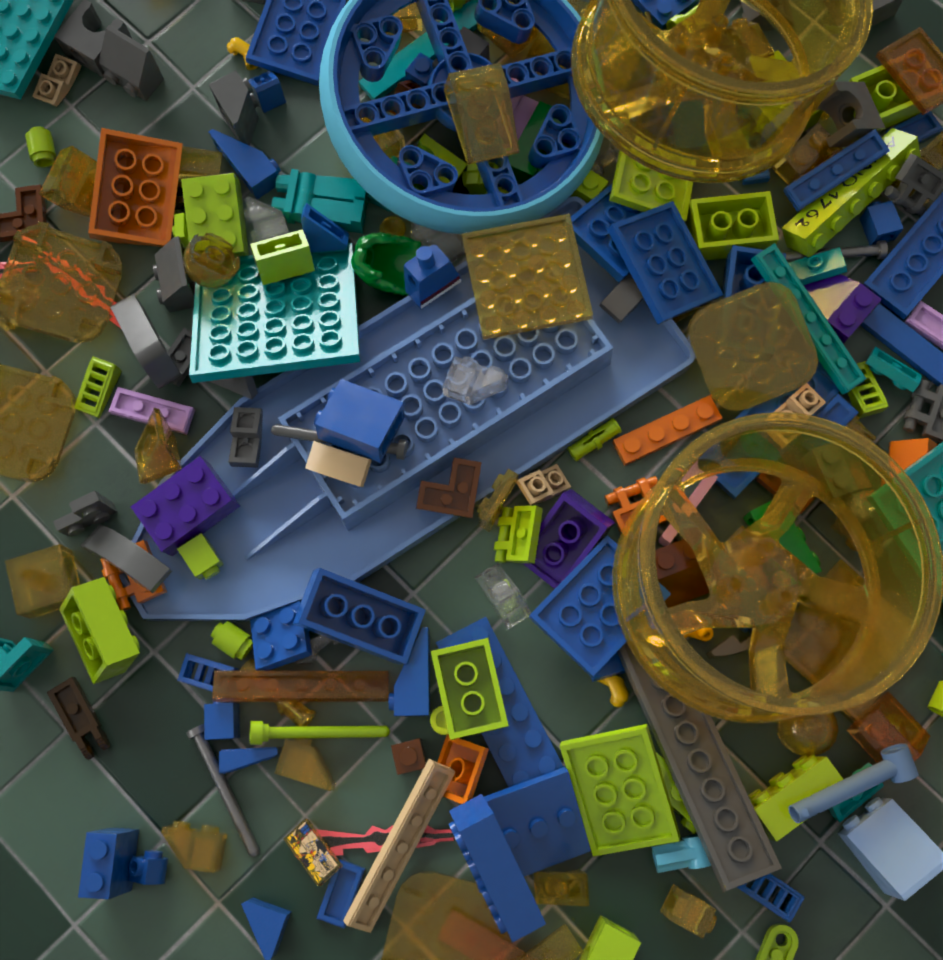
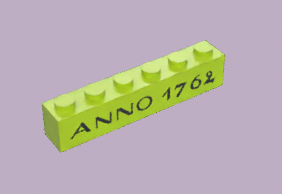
M891 128L881 137L890 150L886 155L804 207L782 227L786 246L807 257L813 256L819 249L823 248L831 238L840 232L854 217L860 214L889 185L897 180L895 177L910 153L919 158L921 157L918 137Z

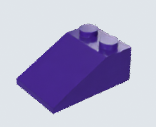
M841 274L804 285L843 344L881 301L880 297L863 284Z
M570 489L563 492L540 525L535 563L522 564L555 589L604 539L615 522L574 490Z

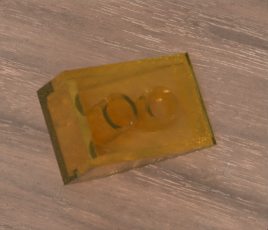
M501 63L448 73L444 93L467 165L519 153L510 92Z

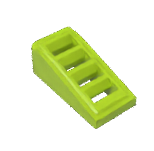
M93 356L86 370L74 409L100 419L122 370L113 363ZM101 369L107 371L106 376L100 374ZM96 379L104 382L103 386L95 384ZM91 390L100 392L99 397L90 394ZM87 399L94 401L96 406H90L85 404Z
M866 361L857 363L867 378L865 380L866 384L854 387L847 392L852 406L859 412L856 415L857 419L881 413L889 407ZM868 390L870 394L861 396L860 392ZM872 399L873 403L865 404L864 401Z

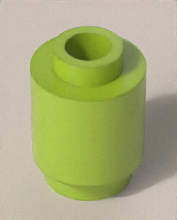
M32 127L25 134L30 160L33 161L36 167L40 168L54 165L56 152L52 133L44 127Z
M229 620L224 624L218 623L210 635L214 638L212 645L233 659L238 658L242 661L253 647L252 639H250L251 635Z

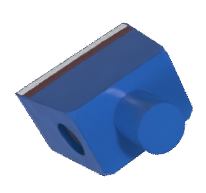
M437 245L420 247L416 251V256L404 265L405 291L420 309H423L462 282L452 262Z

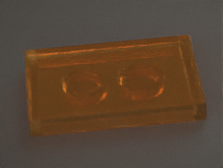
M921 27L877 53L876 58L922 115L943 104V53Z

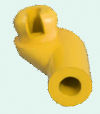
M616 675L597 681L609 687L612 694L610 703L613 706L623 707L625 702L628 701L629 693L624 680L620 676Z

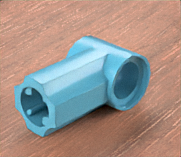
M698 834L682 837V840L679 842L651 846L657 873L687 867L689 869H699L711 866Z

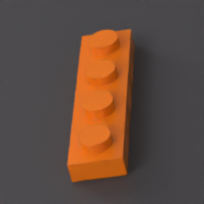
M708 395L614 439L612 443L622 463L626 466L720 422L723 418L712 397Z

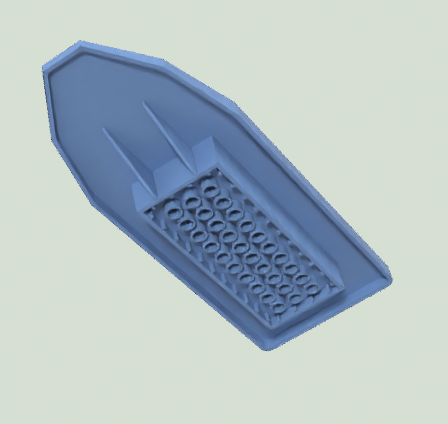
M569 197L542 218L519 227L456 266L455 269L462 282L423 309H420L410 296H407L358 326L361 362L285 371L257 388L258 394L253 399L245 396L239 399L158 484L159 486L199 456L212 465L240 504L239 508L203 534L207 537L224 565L219 567L220 572L208 580L196 578L181 554L178 552L174 556H170L161 552L140 522L132 542L147 541L152 555L170 568L172 572L164 580L166 593L142 604L137 602L135 595L131 596V599L143 620L250 621V619L299 600L302 601L312 572L317 568L325 569L359 583L460 518V516L416 509L421 480L449 485L454 457L482 462L475 508L567 449L568 446L585 437L589 431H594L611 418L617 417L687 372L695 359V350L673 319L658 325L644 299L621 323L615 321L599 306L619 283L561 229L563 223L586 205V202L579 197ZM341 379L404 402L405 418L392 442L398 443L400 439L408 440L406 458L401 460L397 459L396 454L385 453L381 463L372 460L364 487L306 469L313 441L276 436L271 433L272 426L276 424L316 430L314 426L316 414L319 410L323 411L327 404L330 390L336 388ZM234 407L261 408L263 411L262 440L258 468L231 467L228 462L233 438L230 428ZM326 444V445H329V446H332V447H335V448H338V449H341V450H344V451H348V450H346V449H343V448H341V447L335 446V445H333V444ZM127 574L119 575L124 587L131 585Z

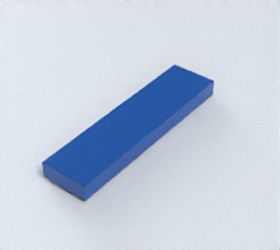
M874 129L785 187L783 192L798 212L886 155L890 150L876 129Z
M879 303L860 326L935 385H943V353Z

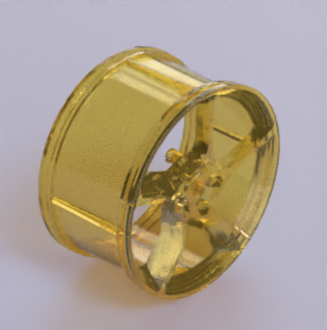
M590 0L577 26L572 42L571 72L574 86L585 112L599 131L616 148L645 167L661 174L692 182L725 183L749 178L768 170L790 152L802 135L809 119L836 80L859 55L871 28L873 0H740L758 12L776 29L790 48L793 55L792 61L753 56L743 46L724 34V29L729 23L724 12L731 0H700L695 14L684 19L668 31H663L649 22L635 9L631 0Z
M760 413L723 423L695 439L674 458L661 475L657 484L636 505L624 525L614 555L612 570L614 606L625 640L635 658L649 676L671 696L690 708L722 720L756 724L779 722L798 716L829 714L852 708L876 697L901 679L919 658L934 631L943 597V554L933 517L924 498L909 476L885 451L864 436L833 421L799 413ZM747 471L779 477L782 483L762 518L727 542H720L709 525L685 495V489L688 486L704 478L722 473ZM811 497H817L825 503L839 518L851 536L863 568L865 582L862 587L819 577L779 543V538L791 527ZM661 515L669 521L692 548L710 591V596L706 600L686 602L667 608L662 596L656 568L655 544ZM798 602L811 609L860 625L857 637L849 652L830 674L803 691L793 693L789 690L783 645ZM701 628H752L749 648L751 689L736 683L707 663L690 646L684 635Z

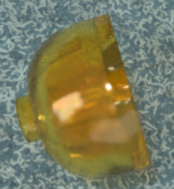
M206 233L204 236L194 235L183 255V265L188 276L194 282L206 288H217L227 284L240 268L239 256L235 258L232 252L234 247L224 238L213 233Z
M812 698L796 699L786 704L776 723L777 733L782 744L799 756H819L827 752L836 742L839 732L838 721L833 711L823 702Z

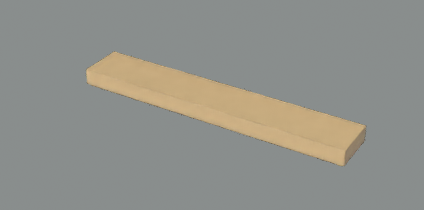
M431 759L427 761L343 920L347 926L369 933L373 930L455 774L452 768Z

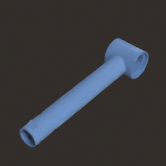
M895 744L884 748L880 752L883 761L818 791L810 797L789 805L788 811L791 818L796 823H801L888 779H891L893 783H903L916 778L919 773L908 745Z

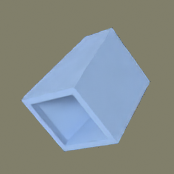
M876 797L866 804L865 808L867 810L859 817L854 815L842 824L844 829L838 835L884 894L906 901L943 870V851L893 799Z

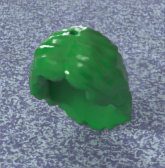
M382 232L360 237L355 245V252L351 259L352 268L357 276L368 286L386 291L387 293L408 296L405 291L404 265L416 256V251L422 247L421 242L409 237Z

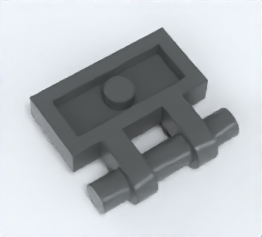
M910 153L895 177L901 181V184L897 188L888 186L884 194L895 205H902L906 212L917 214L918 216L923 215L926 211L925 206H923L926 199L935 201L943 189V173L918 156ZM912 189L915 190V194L912 197H909V194L911 193Z
M922 379L916 390L912 392L911 398L913 401L910 409L905 412L903 430L913 433L916 424L924 426L921 433L922 437L942 443L943 385H939L934 393L928 391L930 382ZM924 402L931 404L928 415L921 412Z

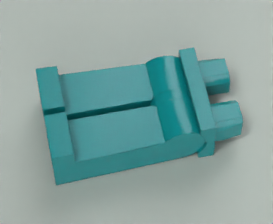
M291 169L290 175H277L276 191L287 194L286 198L273 197L271 204L273 214L285 217L287 223L295 224V221L301 223L303 207L307 203L345 231L363 234L366 209L368 207L367 196L369 193L354 178L319 176L308 172L300 173L297 169Z

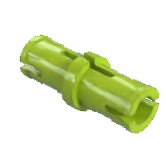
M611 418L594 431H589L582 439L568 446L567 450L577 462L594 449H601L603 443L620 434L622 430L616 420Z

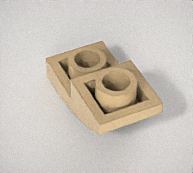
M55 54L48 74L41 73L32 97L57 107L71 89L82 65Z
M806 383L769 415L763 423L783 442L818 411L826 401Z
M313 441L305 468L340 481L364 487L372 460Z
M557 464L543 471L539 469L516 481L530 506L556 497L571 488V485Z

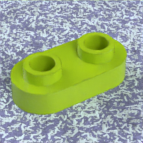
M782 923L770 926L755 960H793L799 944L796 932L791 927ZM784 934V943L780 945L777 944V935Z

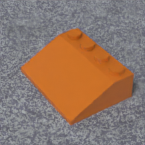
M101 128L88 230L90 239L163 247L171 240L183 143Z

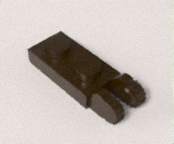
M76 677L67 679L47 692L72 741L76 742L87 760L95 757L93 748L85 738L88 734H93L97 744L103 750L111 747L109 739L100 728L102 725Z

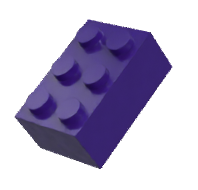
M199 456L132 505L131 509L161 552L174 556L179 552L177 548L199 534H204L239 508L240 504L212 465Z

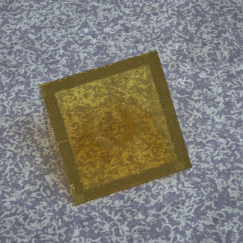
M154 408L134 449L139 483L142 484L149 483L182 469L175 435L160 409Z

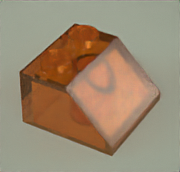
M889 691L847 729L852 737L877 763L883 761L880 753L881 750L895 744H907L915 762L922 755L931 736Z

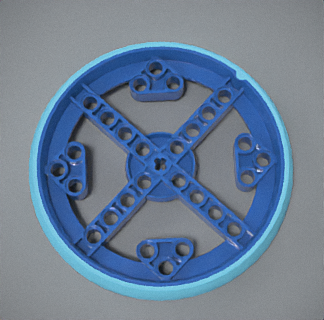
M349 0L334 22L323 50L319 77L320 103L326 129L340 160L351 176L380 204L406 220L432 230L461 235H486L516 229L542 218L563 203L581 185L593 167L602 145L608 119L609 96L606 73L596 42L587 25L567 0H478L474 18L481 26L516 44L526 42L533 26H535L555 50L552 53L495 67L489 60L480 55L467 52L448 0ZM416 2L439 63L432 71L427 86L360 103L358 88L359 71L362 77L369 82L381 80L399 47L403 30L400 19L392 15ZM385 32H390L394 35H387ZM361 38H365V39H367V40H369V41H368V42H363V41H361L360 39H361ZM444 43H448L453 47H448ZM373 62L379 66H371L368 63ZM453 67H458L462 71H457L453 69ZM511 78H515V79H517L519 82H515V81H513ZM568 83L570 109L563 104H556L551 107L528 154L530 164L535 168L543 169L529 180L518 185L494 121L501 114L505 100ZM486 84L494 86L495 89L489 88ZM437 97L444 98L447 102H441ZM412 104H418L422 108L416 109L412 106ZM386 111H394L397 115L391 116ZM471 115H477L480 120L473 119ZM361 118H369L372 122H363ZM437 119L441 124L453 131L465 133L487 194L467 195L452 193L458 178L456 168L452 164L414 145H407L401 149L396 165L383 152L373 136ZM553 119H558L562 124L556 123ZM479 139H486L490 144H484ZM562 142L569 144L571 148L565 147ZM538 149L544 150L547 155L541 154ZM410 159L415 162V165H407L404 160ZM488 163H495L499 169L492 168ZM439 177H446L450 182L443 183L439 180ZM414 184H420V185H422L425 189H424V190H417V189L414 188L413 185H414ZM498 187L505 188L508 193L500 192Z

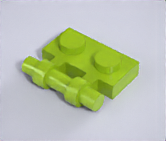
M514 506V509L503 507L502 517L498 518L497 524L500 527L498 541H495L493 549L496 551L495 562L535 563L543 508L539 506Z

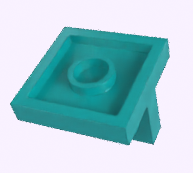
M24 637L17 645L11 640L0 638V691L14 692L54 649L47 642Z

